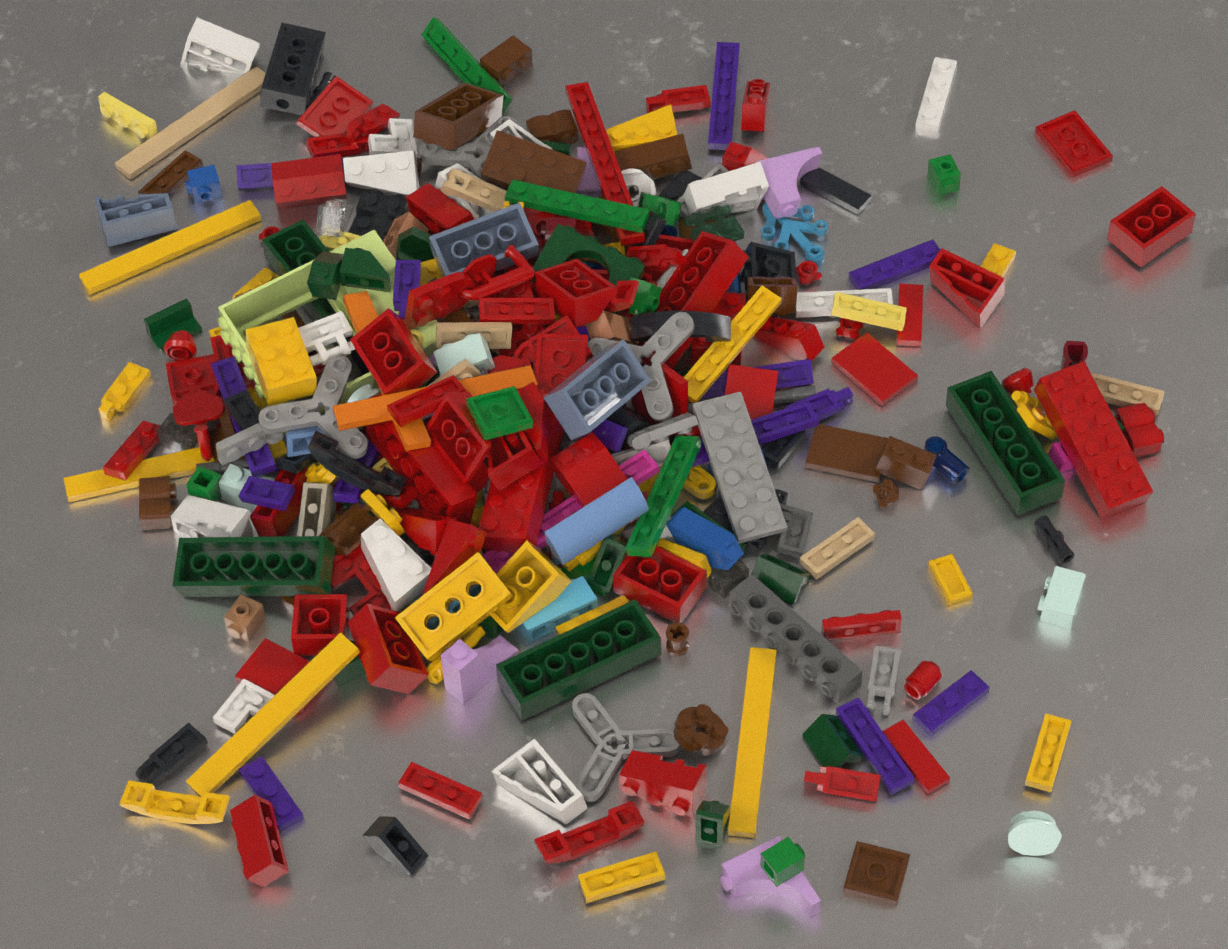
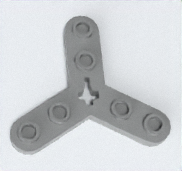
M500 117L473 144L464 143L455 150H445L442 146L424 143L420 148L421 160L428 165L453 166L458 163L463 167H470L473 174L481 179V171L493 142L490 133L508 119L517 125L518 123L513 117Z
M678 312L672 315L642 347L627 344L640 365L643 364L642 357L649 358L652 356V365L650 367L648 365L642 367L651 381L641 390L647 410L655 421H666L673 413V404L661 365L694 331V321L685 312ZM594 338L588 342V347L594 357L606 346L617 341Z
M342 355L333 356L328 360L312 399L273 405L262 409L259 413L261 429L267 433H277L318 426L326 436L339 442L337 447L345 455L352 459L363 457L368 449L366 437L357 427L339 431L333 414V406L339 405L351 376L352 365L350 360ZM319 407H323L326 410L325 415H320L318 412Z
M583 693L576 696L572 702L574 717L597 746L576 782V788L587 802L596 801L602 796L622 760L627 759L632 750L670 757L676 755L681 749V746L674 737V729L621 731L595 696ZM613 741L617 742L616 750H613L611 747V742Z

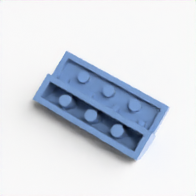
M632 477L544 532L545 541L551 549V558L556 565L560 563L564 565L570 562L582 552L592 548L598 542L614 534L620 528L636 520L649 510L642 492Z

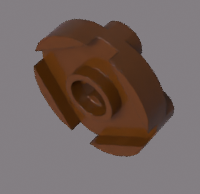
M705 704L683 709L675 720L673 731L676 741L689 752H693V750L702 752L701 755L705 756L717 753L729 732L722 719ZM696 728L702 729V730L704 731V733L701 732V731L697 732L695 729H696Z

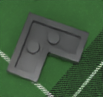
M779 503L787 525V531L781 533L776 552L800 559L803 554L813 513Z

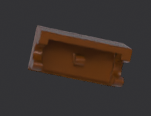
M354 503L319 534L320 536H326L335 546L334 555L347 556L361 543V533L379 520L378 517H371L368 514L371 510L369 506Z

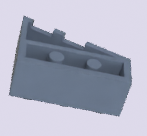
M168 193L141 194L135 199H124V195L116 196L115 200H102V197H94L108 247L178 229Z

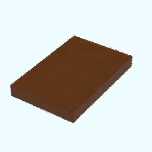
M818 424L811 441L805 468L879 483L881 473L876 472L875 468L888 438Z

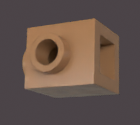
M242 594L224 616L227 632L234 638H242L248 642L266 619L263 604Z

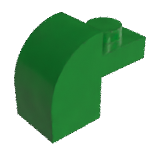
M641 192L637 207L649 209V213L651 211L658 213L667 221V225L676 226L682 202Z

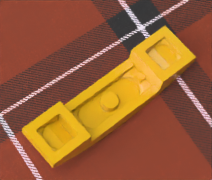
M128 780L119 804L136 813L171 822L213 824L223 821L230 796L204 792L201 797L156 790L153 784Z

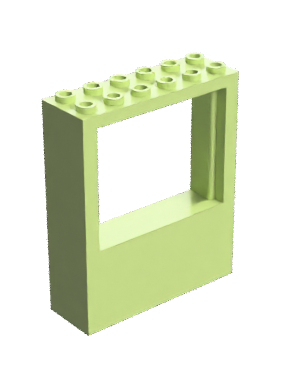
M375 230L330 251L344 254L345 248H362L370 251L390 277V292L347 287L340 284L337 299H327L336 313L343 311L352 329V337L356 335V332L343 303V295L367 291L378 316L388 308L399 316V311H394L393 306L396 260ZM313 260L218 307L220 317L217 318V321L222 329L220 331L221 337L226 345L230 343L233 347V356H235L238 363L242 361L245 366L243 367L244 373L249 381L253 379L256 383L255 389L261 399L265 398L246 347L245 329L265 325L317 299V297H312L307 284ZM437 320L428 322L422 327L413 328L423 335V351L430 361L429 356L434 354L433 351H436ZM371 372L349 382L339 404L347 403L357 389L368 383L372 384L373 388L379 389ZM319 407L318 412L320 414L325 413L326 410L323 407Z

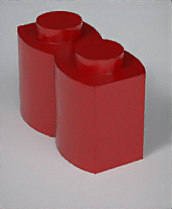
M1145 402L1117 408L1114 418L1125 426L1123 435L1135 457L1160 452L1162 443H1164V434L1155 424L1153 410L1149 409Z

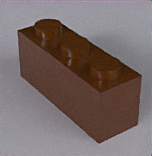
M683 133L615 151L621 171L638 169L651 179L692 169Z

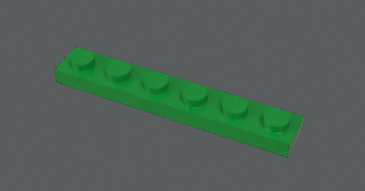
M433 17L421 36L463 82L502 94L503 114L513 99L441 20Z
M513 179L504 196L505 201H509V204L512 205L524 202L525 208L639 233L643 232L649 218V209Z
M699 436L675 437L646 501L649 510L639 517L625 547L628 556L652 557L702 445Z

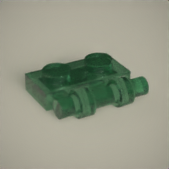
M717 205L711 207L709 211L703 213L698 211L692 213V216L684 218L686 227L693 225L696 227L691 229V237L694 242L702 231L733 241L744 239L745 232L736 217L725 218V215L731 214L729 205L722 207ZM712 219L715 220V222H713V223H709V224H706V223H705L706 221H709V220H712Z

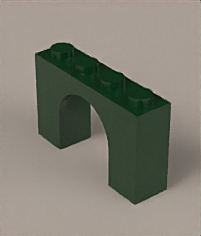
M557 224L533 266L534 271L537 272L574 259L593 260L606 269L609 275L608 281L615 286L617 281H629L631 277L642 280L645 273V265L635 257L628 258L622 255L618 249L611 246L605 247L599 244L595 238L591 236L585 237L579 234L573 227ZM534 276V278L531 280V281L534 282V283H536L535 276ZM625 309L610 313L621 315V313L624 312Z

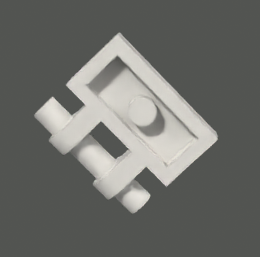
M343 311L298 328L307 353L314 350L317 352L316 355L309 357L312 366L320 363L322 365L327 364L328 360L333 356H347L351 354V351L356 350L352 342H347L345 339L353 334ZM334 342L338 344V346L326 350L324 347Z

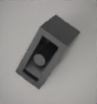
M379 816L362 835L379 856L408 875H412L429 856L396 817Z

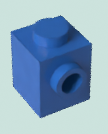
M215 165L187 171L189 180L185 181L188 195H193L195 203L222 197Z

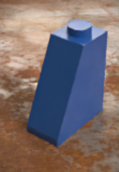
M681 507L666 523L676 543L705 554L710 567L729 570L744 554L732 533L685 507Z

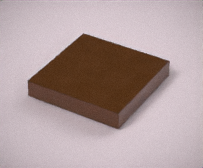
M857 841L843 887V893L897 906L910 854Z

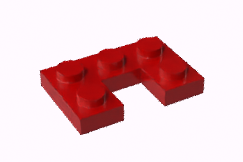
M361 543L347 556L337 555L334 557L331 588L335 591L353 577H356L369 593L349 607V611L353 616L366 604L391 610L387 597L383 594L381 585L361 549Z

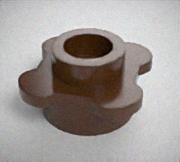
M885 479L882 484H875L873 486V493L876 494L880 507L885 508L889 503L898 501L899 489L891 479Z

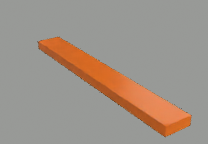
M367 291L343 295V303L357 334L376 319L378 315ZM379 386V389H380V391H381V393H382V396L385 395V394L383 393L382 389H381L380 386ZM422 418L402 427L393 420L405 451L430 447L431 439Z
M531 365L458 380L473 397L513 386L519 390L533 381L538 388ZM426 387L333 406V414L338 430L341 431L394 420L387 410V405Z

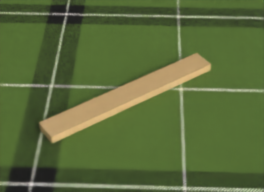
M257 66L116 161V168L132 180L260 92L266 73Z

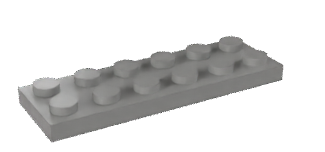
M737 392L693 403L692 409L697 418L698 427L738 544L787 531V525L742 393Z

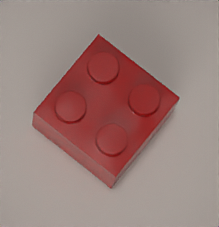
M295 594L291 642L295 654L318 655L340 633L348 639L349 626L347 622L349 621L350 611L347 594Z

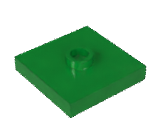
M515 386L466 398V406L484 440L533 428V420Z

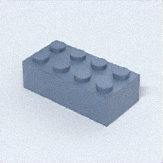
M520 203L429 236L430 249L442 277L462 272L473 260L488 254L494 255L497 260L495 272L512 266L515 263L509 257L506 258L504 256L506 249L510 245H514L515 249L526 260L538 256L539 244Z
M622 339L606 346L543 398L570 439L573 440L590 433L651 380L625 340Z

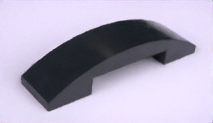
M662 311L631 317V341H648L672 315L678 312H685L694 321V331L688 338H706V342H731V317L700 311Z
M317 430L315 431L307 448L315 459L335 476L363 490L369 489L373 493L383 495L400 494L407 477L385 466L382 472L379 473L335 450L339 443L338 441Z

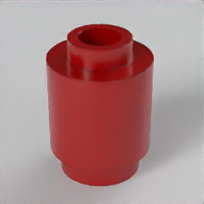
M921 661L906 678L904 685L906 693L916 700L926 697L942 679L940 667L932 661Z

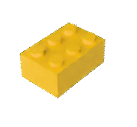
M294 317L245 329L246 347L268 406L314 395L317 388L316 374Z

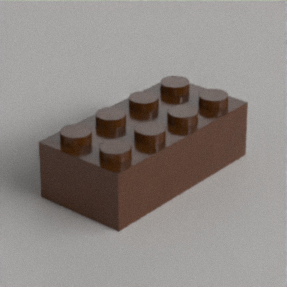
M464 82L415 111L413 137L421 139L427 144L442 146L445 150H455L488 129L497 119L502 117L503 95Z
M497 130L481 171V180L508 190L513 179L577 193L586 170V162Z

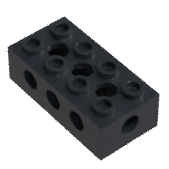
M281 22L261 87L260 107L302 116L307 110L306 108L324 53L326 32Z

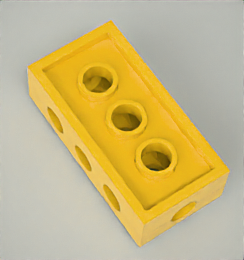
M477 552L397 615L395 619L426 659L431 662L514 596L481 554ZM473 585H481V593L476 597H471L469 595L470 588ZM460 601L459 611L449 613L450 603ZM433 617H438L440 620L439 626L434 630H429V620Z

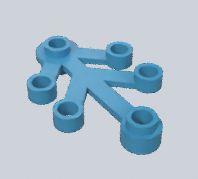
M765 202L763 214L767 221L766 225L761 228V238L765 241L773 240L775 238L774 227L776 221H778L782 225L779 240L775 242L774 247H783L784 250L789 251L788 242L791 235L805 251V261H812L816 263L817 267L821 266L824 262L823 249L818 245H812L802 232L824 236L828 233V223L824 220H818L814 224L793 221L788 217L775 219ZM804 205L801 209L798 208L797 214L791 217H799L804 221H811L814 218V207Z

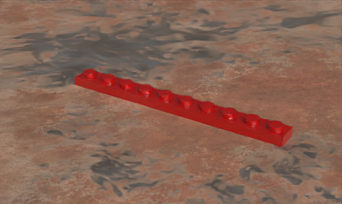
M588 82L565 85L568 101L604 200L634 206ZM614 227L621 246L645 242L644 232L639 233Z

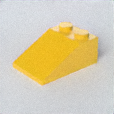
M526 541L496 574L514 597L493 612L491 616L509 633L555 601L572 581L540 548Z

